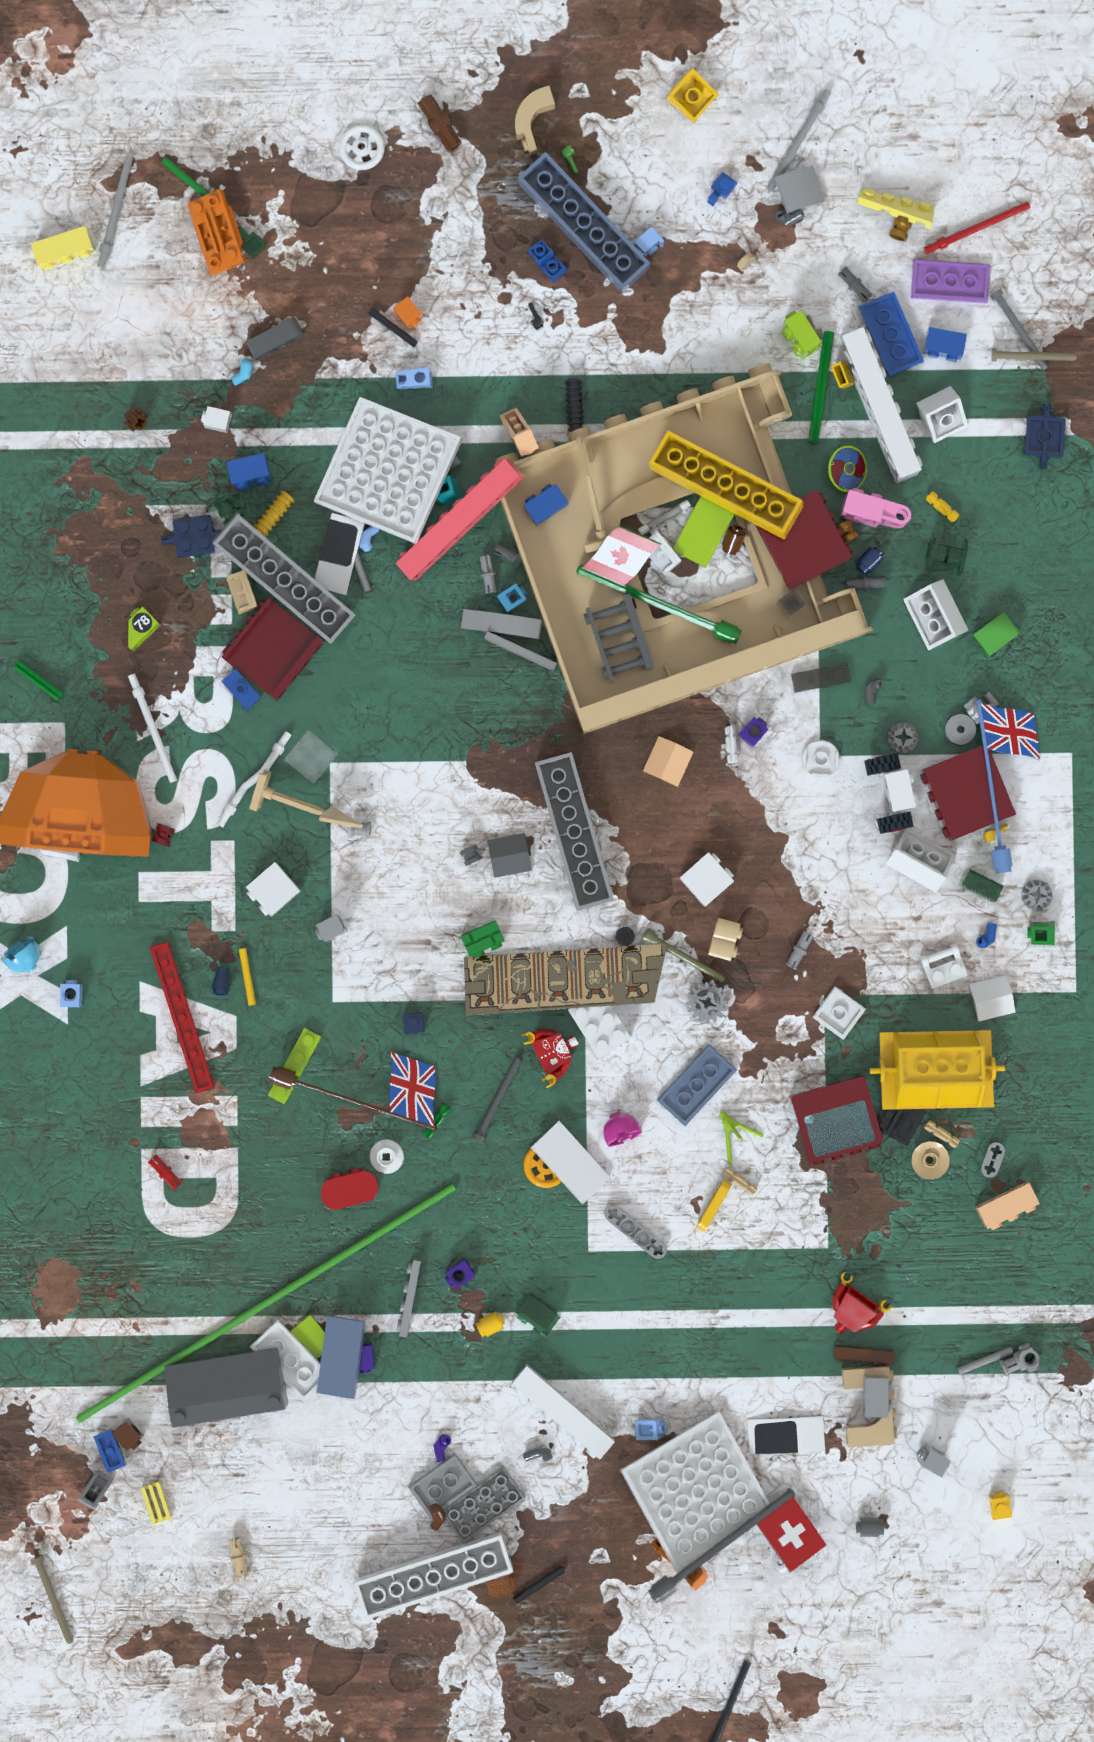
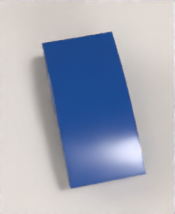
M540 239L527 250L552 283L567 272V268L555 256L552 249L543 239Z

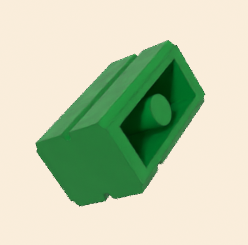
M496 920L460 935L469 957L473 955L474 958L484 955V950L491 948L493 951L502 947V942L505 941Z

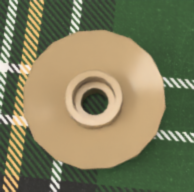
M927 1141L917 1146L911 1159L913 1170L920 1177L931 1180L940 1178L946 1173L950 1161L948 1152L943 1145L932 1141ZM929 1156L933 1158V1161L930 1164L926 1162V1159Z

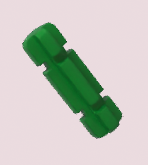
M442 1104L439 1113L437 1112L434 1116V1125H437V1130L445 1120V1116L451 1111V1108L446 1104ZM426 1128L423 1135L431 1139L435 1132H432V1129Z

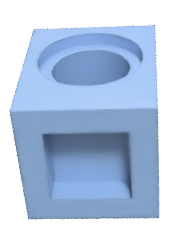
M66 980V984H60V1007H82L83 984H77V980ZM70 988H73L76 992V996L73 999L67 996V991Z

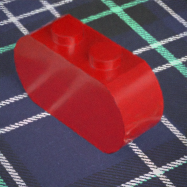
M360 1167L350 1169V1173L342 1175V1172L331 1174V1178L327 1179L321 1188L323 1203L328 1208L337 1210L372 1201L379 1190V1182L375 1174L367 1169L361 1170Z

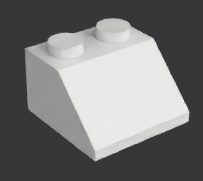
M951 386L916 403L920 417L934 443L968 427L961 399Z

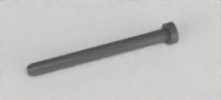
M515 1057L478 1132H474L472 1137L482 1142L485 1141L484 1135L522 1062L521 1057Z

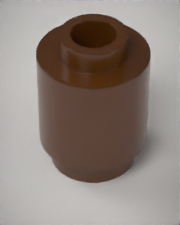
M733 525L728 527L722 542V550L725 553L736 555L740 551L746 536V532L741 526Z

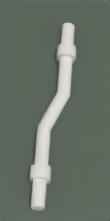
M285 731L279 742L274 744L271 749L273 751L262 768L240 786L231 802L227 803L223 809L224 813L216 824L223 828L229 817L234 815L237 810L236 807L246 791L257 782L259 773H263L264 770L269 771L277 757L285 750L284 746L292 736L290 733Z

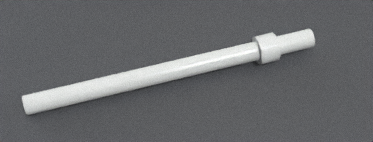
M135 674L129 675L128 678L133 688V696L137 698L170 783L177 781V778L145 700L143 687H140Z

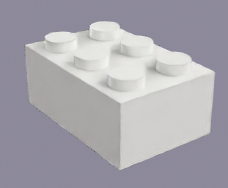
M611 1006L568 1009L599 1059L631 1039Z

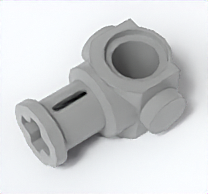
M1029 1343L1020 1345L1018 1351L1013 1354L1014 1357L1005 1361H999L1006 1377L1009 1376V1373L1018 1369L1021 1371L1027 1369L1029 1372H1033L1040 1368L1038 1363L1039 1355L1032 1349ZM1027 1353H1033V1359L1030 1362H1025L1024 1358Z

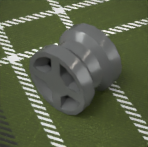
M477 845L459 852L464 857L465 866L483 859L477 852Z

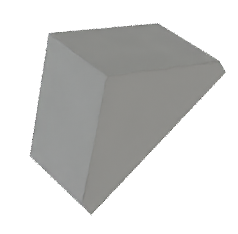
M97 1470L78 1498V1501L95 1510L113 1482V1479Z

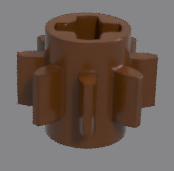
M137 407L136 410L130 408L124 414L126 420L123 423L133 432L135 429L141 431L147 424L146 418L148 415L140 407Z

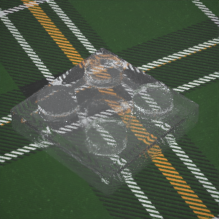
M308 730L284 760L315 784L338 754Z

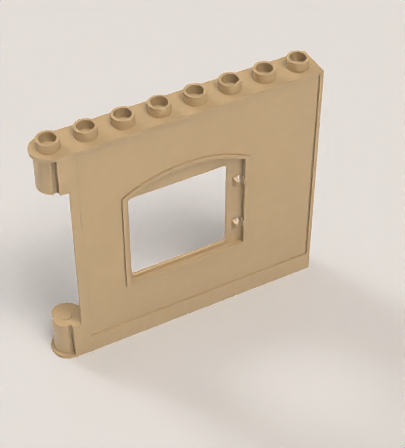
M770 363L748 370L750 378L738 383L735 382L734 376L721 378L712 383L713 392L701 396L697 388L682 392L676 396L678 404L665 409L661 401L648 404L640 408L642 417L627 421L625 414L611 417L603 422L606 429L591 434L589 427L577 429L567 434L570 442L555 447L553 440L540 442L537 444L539 448L533 452L532 456L519 460L517 453L514 452L495 460L497 462L500 459H510L525 476L500 501L583 734L873 631L872 626L868 627L855 588L846 589L828 596L821 575L789 592L755 524L735 514L738 526H741L746 532L744 544L757 577V583L685 610L715 623H720L721 620L738 626V629L742 630L737 644H729L714 637L715 633L712 630L674 614L655 619L652 616L648 603L631 596V598H634V603L637 607L635 611L654 668L646 671L645 667L638 666L612 675L614 681L611 683L609 679H605L603 676L602 668L605 667L591 625L586 624L583 614L586 613V608L590 607L591 613L618 605L623 601L622 596L627 594L576 573L577 567L580 564L584 566L597 553V551L586 553L584 543L597 540L595 533L597 529L586 488V476L576 437L580 436L604 529L607 530L608 535L616 527L620 526L619 522L623 518L694 493L650 469L649 462L667 430L791 494L768 426L791 417L792 412L779 379L781 371H772ZM548 484L552 486L557 484L569 504L536 526L524 508L525 500L533 494L535 496L541 494V489ZM636 574L626 585L643 591L638 574ZM622 611L594 620L597 631H601L625 623L629 618L627 612L623 613ZM628 629L600 640L603 649H607L631 641L635 636L633 630L629 631ZM632 648L606 658L611 668L638 659V656H641L639 648Z

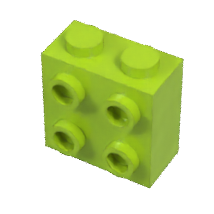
M802 310L797 313L792 311L785 316L786 319L784 320L783 331L781 332L784 338L792 343L794 354L797 357L800 356L803 360L819 350L822 342Z

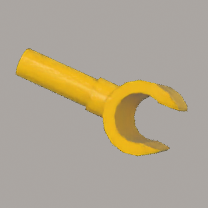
M1007 824L999 827L1000 832L1009 828ZM996 829L984 833L985 842L996 840Z

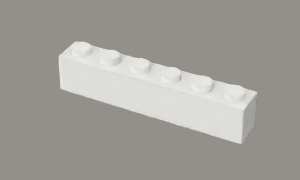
M528 1364L513 1379V1390L519 1395L524 1394L528 1397V1403L534 1408L538 1406L542 1409L543 1416L551 1421L553 1419L558 1423L556 1426L563 1433L568 1432L571 1434V1439L578 1446L581 1444L587 1448L586 1452L592 1458L597 1457L601 1459L615 1443V1439Z

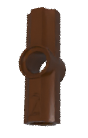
M432 94L423 97L418 102V106L427 118L428 125L433 133L439 137L448 152L454 151L462 142L452 128L449 117L440 109Z

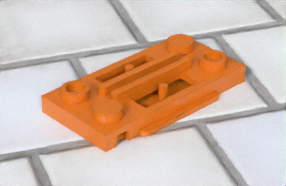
M218 189L187 203L210 275L216 276L245 263L246 259L242 255L243 250L241 247L243 241L232 208L227 204L223 190Z

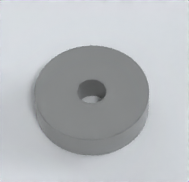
M957 714L946 722L945 735L955 745L969 743L976 734V725L972 718L967 715ZM958 726L963 727V733L957 731Z

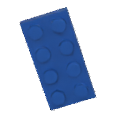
M894 291L858 307L888 377L924 362Z

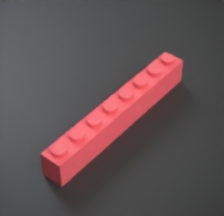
M500 459L494 464L495 468L480 478L481 482L476 486L470 487L463 499H458L449 512L446 511L439 517L440 521L436 525H431L426 530V534L422 538L419 537L417 544L412 543L413 547L409 551H404L399 556L400 559L396 564L409 580H418L525 477L510 459Z

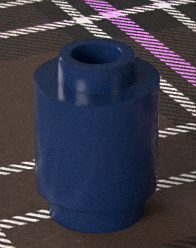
M876 546L874 548L869 547L857 559L858 562L855 565L867 575L884 560L882 558L884 554Z

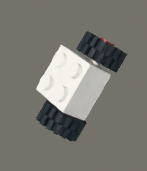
M898 753L865 760L867 776L882 773L881 780L888 811L891 815L877 819L880 834L914 827L911 812L896 813L915 808V804L918 803L917 794L912 791L911 785L914 784L912 773H908V769L888 773L889 771L901 769Z

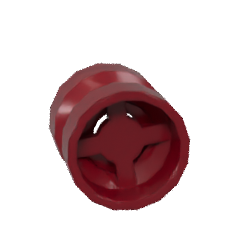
M157 823V833L153 835L151 841L169 847L171 843L170 836L174 835L175 829Z

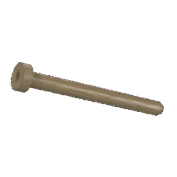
M992 348L991 361L996 362V359L1077 360V354L997 351V348Z

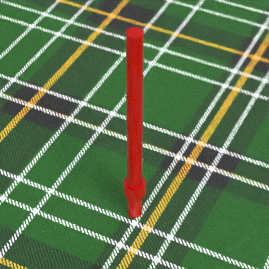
M1027 201L948 237L938 238L936 242L923 247L925 254H928L937 249L947 248L949 244L1030 209V204Z

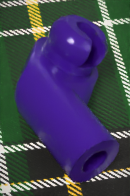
M447 1434L439 1436L433 1445L436 1462L446 1460L444 1450L452 1441L451 1437Z

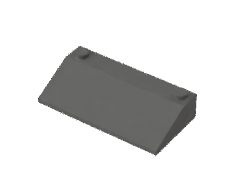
M278 1347L166 1365L164 1367L168 1410L172 1428L285 1410L289 1403Z

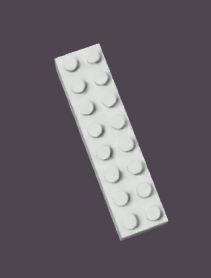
M862 327L842 335L838 344L848 364L855 386L895 484L917 476L922 470L921 466L923 465L919 455L916 456L913 450L915 449L913 439L908 438L906 433L908 431L905 420L900 418V407L897 402L894 403L893 390L890 384H886L884 379L886 378L885 370L877 362L879 356L876 349L871 347V336Z
M502 1531L355 1578L354 1586L364 1618L368 1620L513 1573V1565Z

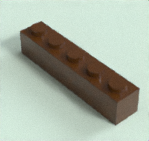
M834 1345L833 1358L836 1361H843L844 1359L848 1360V1362H872V1364L876 1365L884 1363V1365L891 1366L895 1361V1351Z

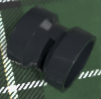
M622 927L616 932L615 938L620 945L628 946L634 942L635 934L631 928Z

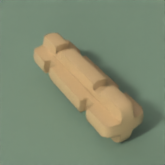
M931 1120L925 1124L924 1128L927 1131L933 1132V1135L944 1142H948L953 1148H956L959 1144L960 1139L954 1135L951 1136V1133L940 1126H936Z
M730 1167L724 1170V1177L728 1180L731 1179V1182L741 1189H745L748 1194L752 1196L758 1189L757 1186L752 1183L750 1184L747 1179L737 1172L734 1173V1170Z

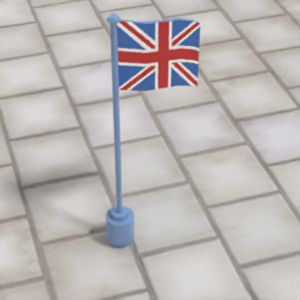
M977 699L975 703H977L998 842V846H994L995 850L991 851L993 868L996 869V873L1012 871L1011 866H1013L1010 848L1006 849V845H1002L988 749L1003 754L1023 755L1040 760L1034 715L1029 712L997 708L984 704L981 699Z

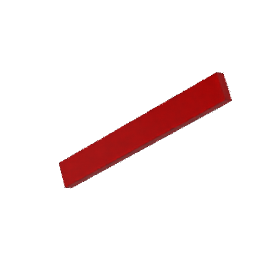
M169 941L152 946L150 951L195 1092L199 1093L215 1088Z

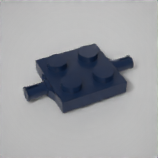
M1047 403L1043 404L1042 415L1026 417L1024 455L1040 458L1039 469H1047V458L1063 457L1066 418H1056L1050 415L1051 404Z
M211 515L172 519L173 536L161 537L162 545L174 543L177 558L216 553L215 545L212 544V541L222 529H214Z

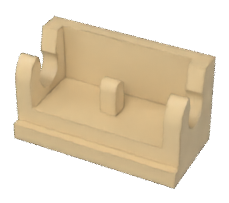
M242 570L227 576L226 579L238 614L257 609L258 604L247 573Z

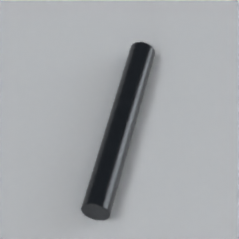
M374 308L369 311L368 314L413 348L417 346V340Z
M558 1567L514 1596L515 1603L518 1604L564 1574L565 1570L563 1567Z

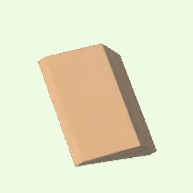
M659 736L643 771L678 787L693 751Z

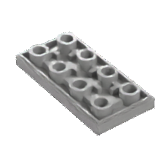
M502 1466L443 1511L447 1522L462 1543H464L526 1497L505 1467Z

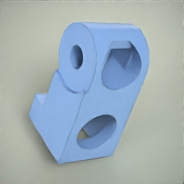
M427 367L396 372L397 389L433 388L432 370Z

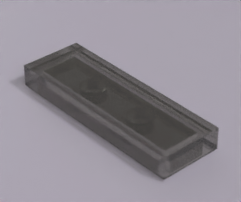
M848 663L791 674L794 693L851 682Z

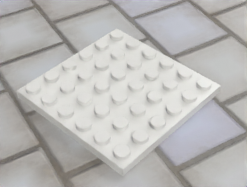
M359 397L313 502L417 544L463 439L460 436Z
M720 1411L715 1412L620 1470L676 1573L680 1572L770 1504Z

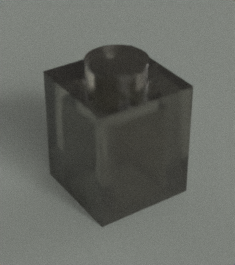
M794 589L777 602L788 618L805 606V603Z

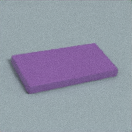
M914 259L911 299L987 304L990 264Z

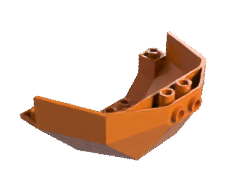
M67 749V752L57 754L21 771L0 815V844L90 854L149 857L150 838L153 837V832L140 783L106 757L98 755V751L86 750V754H80L77 749Z

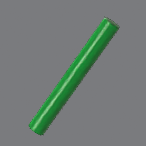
M167 157L163 159L162 164L202 197L209 194L206 189Z

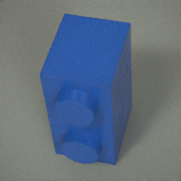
M929 327L923 353L927 354L930 358H939L941 356L946 357L947 361L957 362V360H961L963 357L967 334Z
M548 484L541 489V494L538 496L533 494L525 500L524 508L536 526L568 506L569 502L557 484L553 486Z

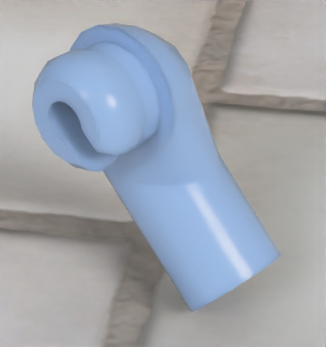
M369 526L362 531L359 546L363 551L368 552L372 549L371 537L379 532L378 528Z

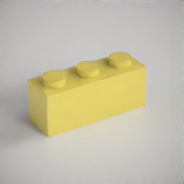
M86 226L30 243L38 267L44 270L52 269L59 263L68 264L77 257H89L91 253L95 252Z

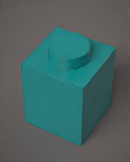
M450 475L446 476L437 496V500L445 506L462 498L459 482Z

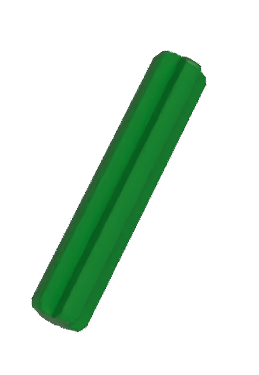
M18 660L13 667L15 670L54 699H61L64 693L22 661Z

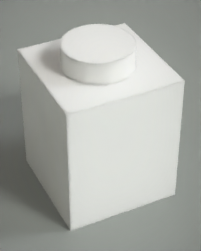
M207 406V410L203 411L201 422H204L203 425L207 429L228 433L232 414L230 411Z

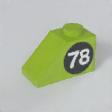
M143 606L140 609L136 608L130 614L128 647L133 652L160 626L159 622Z

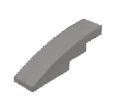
M464 609L461 628L539 639L542 620Z

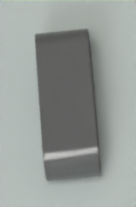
M293 317L251 338L246 344L254 359L260 360L302 338L304 333L296 318Z

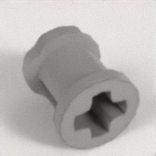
M371 821L362 823V828L351 827L350 837L358 835L370 838Z

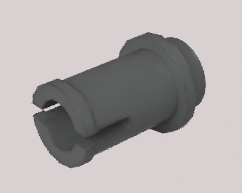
M498 542L493 554L507 559L508 563H515L519 552H516L517 549L512 550Z

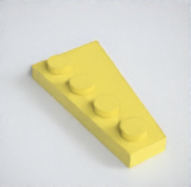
M860 188L857 204L880 212L885 209L891 216L898 217L902 215L909 218L908 222L916 224L919 221L925 224V228L931 229L934 205L925 201H913L908 197H896L891 193H879L873 189Z

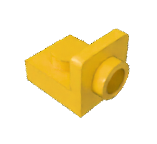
M997 1491L989 1496L993 1520L1012 1517L1011 1498L1005 1491Z

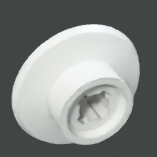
M384 1139L373 1145L369 1158L375 1170L380 1173L390 1174L401 1167L404 1153L397 1142ZM389 1153L390 1160L384 1161L382 1154Z

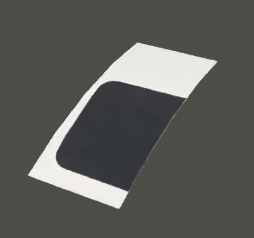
M334 513L331 514L315 580L328 591L346 595L365 523Z
M823 1416L747 1419L749 1454L825 1451Z

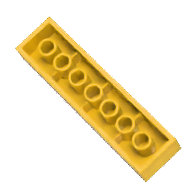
M668 430L649 462L652 471L784 540L803 508V500Z

